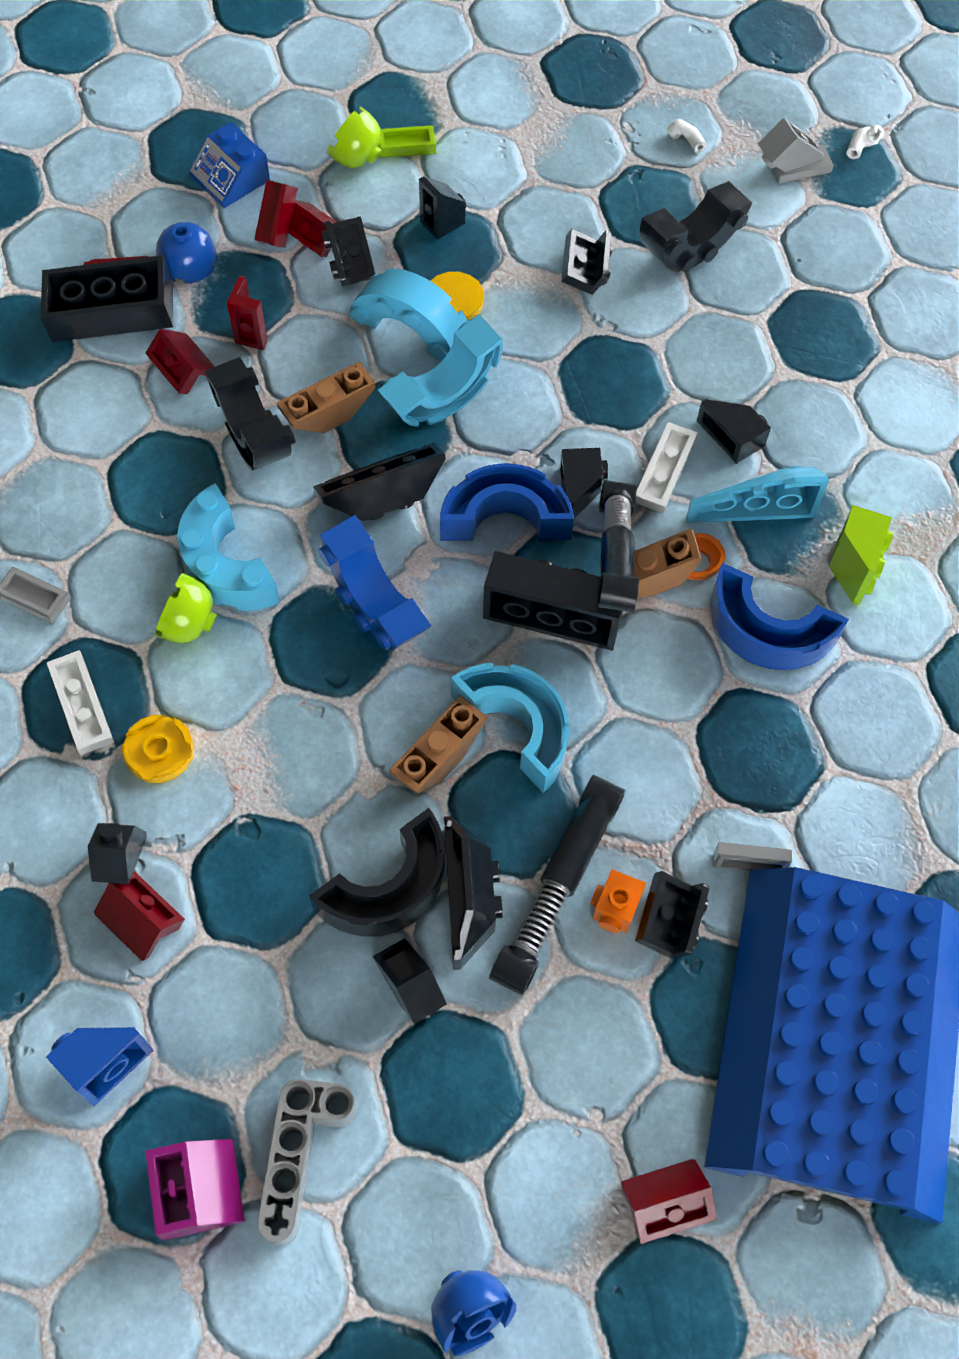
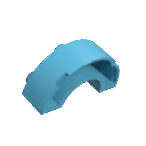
M386 269L382 274L375 273L353 301L349 311L350 318L359 324H365L374 329L384 318H392L403 322L420 335L426 344L428 353L440 361L446 357L452 347L454 332L464 322L468 321L462 311L457 313L449 302L452 298L440 287L420 275L401 269Z
M478 314L472 320L464 322L454 332V341L450 351L434 369L416 377L407 376L402 371L397 376L389 378L378 389V392L408 425L418 427L419 422L424 421L428 425L438 423L461 410L484 388L489 381L486 374L491 366L497 367L503 350L502 338Z
M216 483L209 486L189 503L178 527V547L187 575L204 583L212 593L213 603L219 606L225 604L237 607V610L249 611L268 608L280 603L276 583L261 558L238 561L223 556L218 551L220 543L227 534L235 529L230 506Z
M484 663L469 667L451 677V697L454 700L461 696L483 714L500 712L511 715L523 723L530 734V742L521 752L520 769L542 793L548 790L557 779L563 767L569 736V720L565 705L551 684L537 673L511 664V667L493 666V663Z

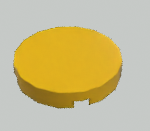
M446 272L437 275L431 280L432 283L440 287L452 298L449 303L457 313L462 311L467 320L474 316L476 317L478 314L480 315L484 307V289L474 277L462 272Z
M151 715L140 719L129 728L124 745L122 744V755L127 768L136 778L148 783H164L177 778L188 768L193 759L194 743L189 729L179 719L174 717Z

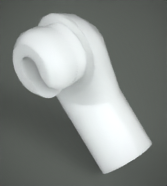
M682 119L673 120L674 123L667 127V131L673 139L676 140L683 135L695 153H700L706 148L707 143L698 129Z
M873 125L872 127H864L855 131L847 149V156L851 159H857L860 157L863 148L877 144L884 134L882 127Z

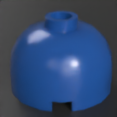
M191 222L172 224L162 231L156 242V256L164 255L174 282L176 278L184 279L185 283H195L205 279L213 272L214 263L217 261L216 248L209 233L199 225Z
M457 1270L447 1275L441 1282L442 1287L438 1290L431 1305V1322L435 1336L443 1351L448 1354L449 1349H451L454 1356H461L477 1350L494 1339L493 1333L488 1331L496 1327L500 1321L504 1328H506L516 1313V1303L501 1281L487 1271L468 1270L462 1272Z

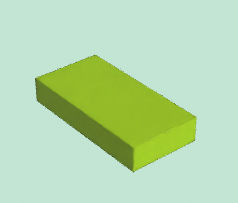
M433 125L381 129L382 138L378 146L382 150L379 155L380 158L436 154Z

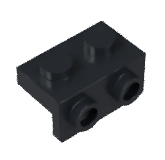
M361 216L336 223H331V220L326 221L327 230L321 233L326 250L332 249L335 260L329 262L333 279L340 278L342 287L370 280L375 274V269Z
M571 229L565 238L561 282L591 295L601 285L604 286L611 274V269L609 268V258L613 250L611 233L605 231L596 240Z
M664 871L654 873L635 941L671 959L691 955L699 941L698 930L702 916L708 907L707 896L710 887L704 883L692 886Z

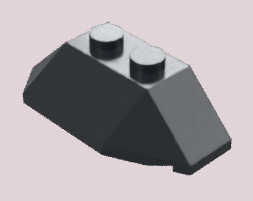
M431 443L422 448L413 449L313 486V489L325 505L350 516L356 515L361 521L377 520L383 517L384 513L395 509H407L413 506L414 502L424 499L446 459L445 453L435 443Z
M452 816L444 817L453 970H460L495 932L496 919L503 918L501 896H494L493 883H500L499 862L491 861V848Z

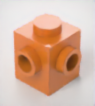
M611 869L605 886L598 884L591 899L590 905L596 907L593 920L598 921L599 926L607 931L627 933L645 889L646 882Z

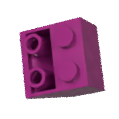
M232 1139L186 1141L145 1151L156 1236L165 1241L245 1222Z

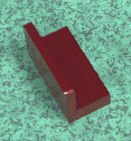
M266 180L254 240L277 247H286L298 191L297 187Z
M295 200L289 234L319 256L327 257L331 249L326 250L321 232L327 230L326 221L331 220V223H336V221L311 203Z
M239 276L227 301L234 342L264 350L268 340L261 301L250 298L246 277Z
M159 329L145 352L180 394H188L199 375L206 376L205 370L215 367L194 341L183 332Z
M135 871L129 884L109 883L94 910V915L141 961L150 957L160 938L179 930L185 920Z
M695 1159L677 1163L621 1182L622 1191L631 1207L635 1232L641 1244L717 1220L712 1188Z

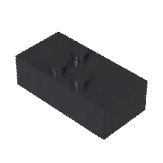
M164 255L42 270L40 319L52 342L173 328V279Z
M498 551L494 552L484 583L483 619L613 651L623 611L598 608L600 576L588 574L586 571L578 568L568 569L555 566L545 560L535 561Z

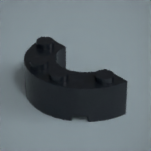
M730 181L708 189L698 207L680 222L665 208L642 217L640 224L641 242L668 269L688 272L703 261L707 263L715 258L718 250L731 238L735 231L741 229L748 221L747 213L753 202Z
M238 357L205 370L216 405L221 407L227 420L224 422L247 466L251 470H256L289 457L292 450L291 445L296 443L294 434L289 425L283 426L278 416H273L270 409L265 411L255 387L259 385L253 368H247L242 359Z
M430 808L400 828L401 845L407 856L402 869L393 879L379 886L364 887L349 882L339 873L309 895L312 908L316 914L326 923L340 931L368 937L392 934L410 926L421 918L436 900L443 883L445 871L444 839L440 825Z

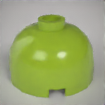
M359 107V114L356 111L352 112L334 136L338 142L335 148L331 144L329 145L327 154L339 164L352 169L363 166L367 161L373 164L382 151L378 147L382 138L378 122L364 108Z
M182 573L175 584L177 591H174L172 596H169L157 624V631L155 632L156 636L174 643H189L196 640L203 630L210 632L217 617V614L212 612L214 599L208 587L196 578Z

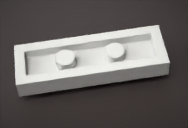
M670 422L667 423L636 491V504L664 513L694 446L698 432Z
M80 650L46 662L79 754L84 755L114 743Z

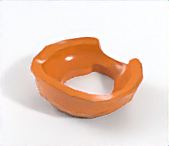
M695 533L699 552L708 557L710 566L702 572L692 571L687 578L693 581L708 580L719 572L722 563H724L726 559L725 549L720 541L713 536Z

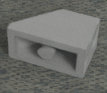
M785 118L758 143L764 152L761 156L763 161L770 168L773 169L776 166L785 173L821 161L825 157L810 135Z

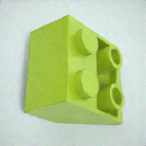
M852 505L838 537L829 567L851 602L860 605L865 594H872L876 580L881 576L886 559H883L885 551L889 549L894 532L888 530L892 517Z

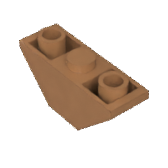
M359 361L277 402V407L293 429L325 433L351 420L376 388V383Z
M692 528L635 550V575L639 577L638 597H651L682 585L702 559Z
M459 696L392 766L389 773L416 795L441 783L465 757L486 722L487 716L463 697Z

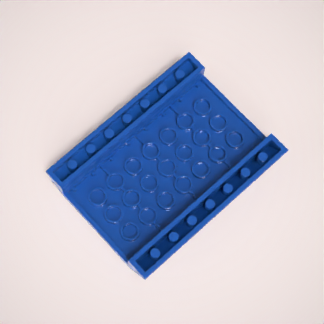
M798 867L750 870L704 1168L740 1177L753 1173L901 1209L900 1215L942 1224L959 1033V912L943 900Z

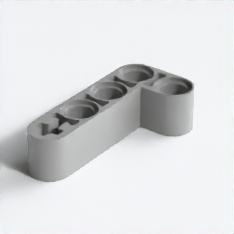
M297 1079L286 1083L281 1090L258 1217L260 1234L272 1245L285 1246L291 1243L299 1230L315 1125L344 1127L355 1118L357 1113L356 1101L352 1091L344 1085ZM298 1092L307 1093L309 1095V1102L305 1108L294 1110L289 1107V1101L294 1094ZM336 1097H343L349 1101L347 1110L340 1115H333L328 1112L330 1101ZM298 1132L303 1135L302 1144L298 1149L287 1151L282 1148L283 1139L287 1134ZM283 1173H292L296 1176L294 1188L287 1193L277 1192L275 1189L277 1178ZM272 1200L282 1204H292L291 1208L283 1205L282 1218L288 1223V1227L280 1229L277 1236L269 1227V1223L276 1222L279 1215V1207L276 1204H272Z

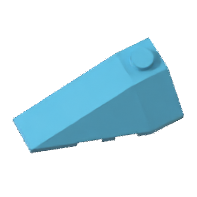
M802 466L783 468L690 500L686 522L815 518L829 479L826 474L816 467L804 468Z

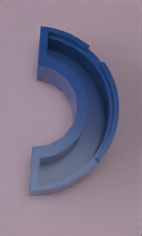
M493 464L466 474L462 482L456 487L453 485L449 490L440 512V541H473L475 530L479 524L491 515L499 513L517 514L527 519L536 529L538 540H571L574 514L564 490L559 485L555 486L546 479V474L541 471L519 464Z
M356 515L320 534L322 547L318 549V553L324 564L330 568L339 586L335 588L338 598L344 606L350 605L356 614L353 617L358 628L363 633L369 631L383 650H395L431 627V624L414 599L405 598L391 583L378 560L374 541Z
M722 563L711 596V616L719 636L735 654L760 667L774 670H794L818 662L835 647L849 618L819 605H816L810 614L798 620L785 621L773 618L762 611L753 599L751 590L753 576Z

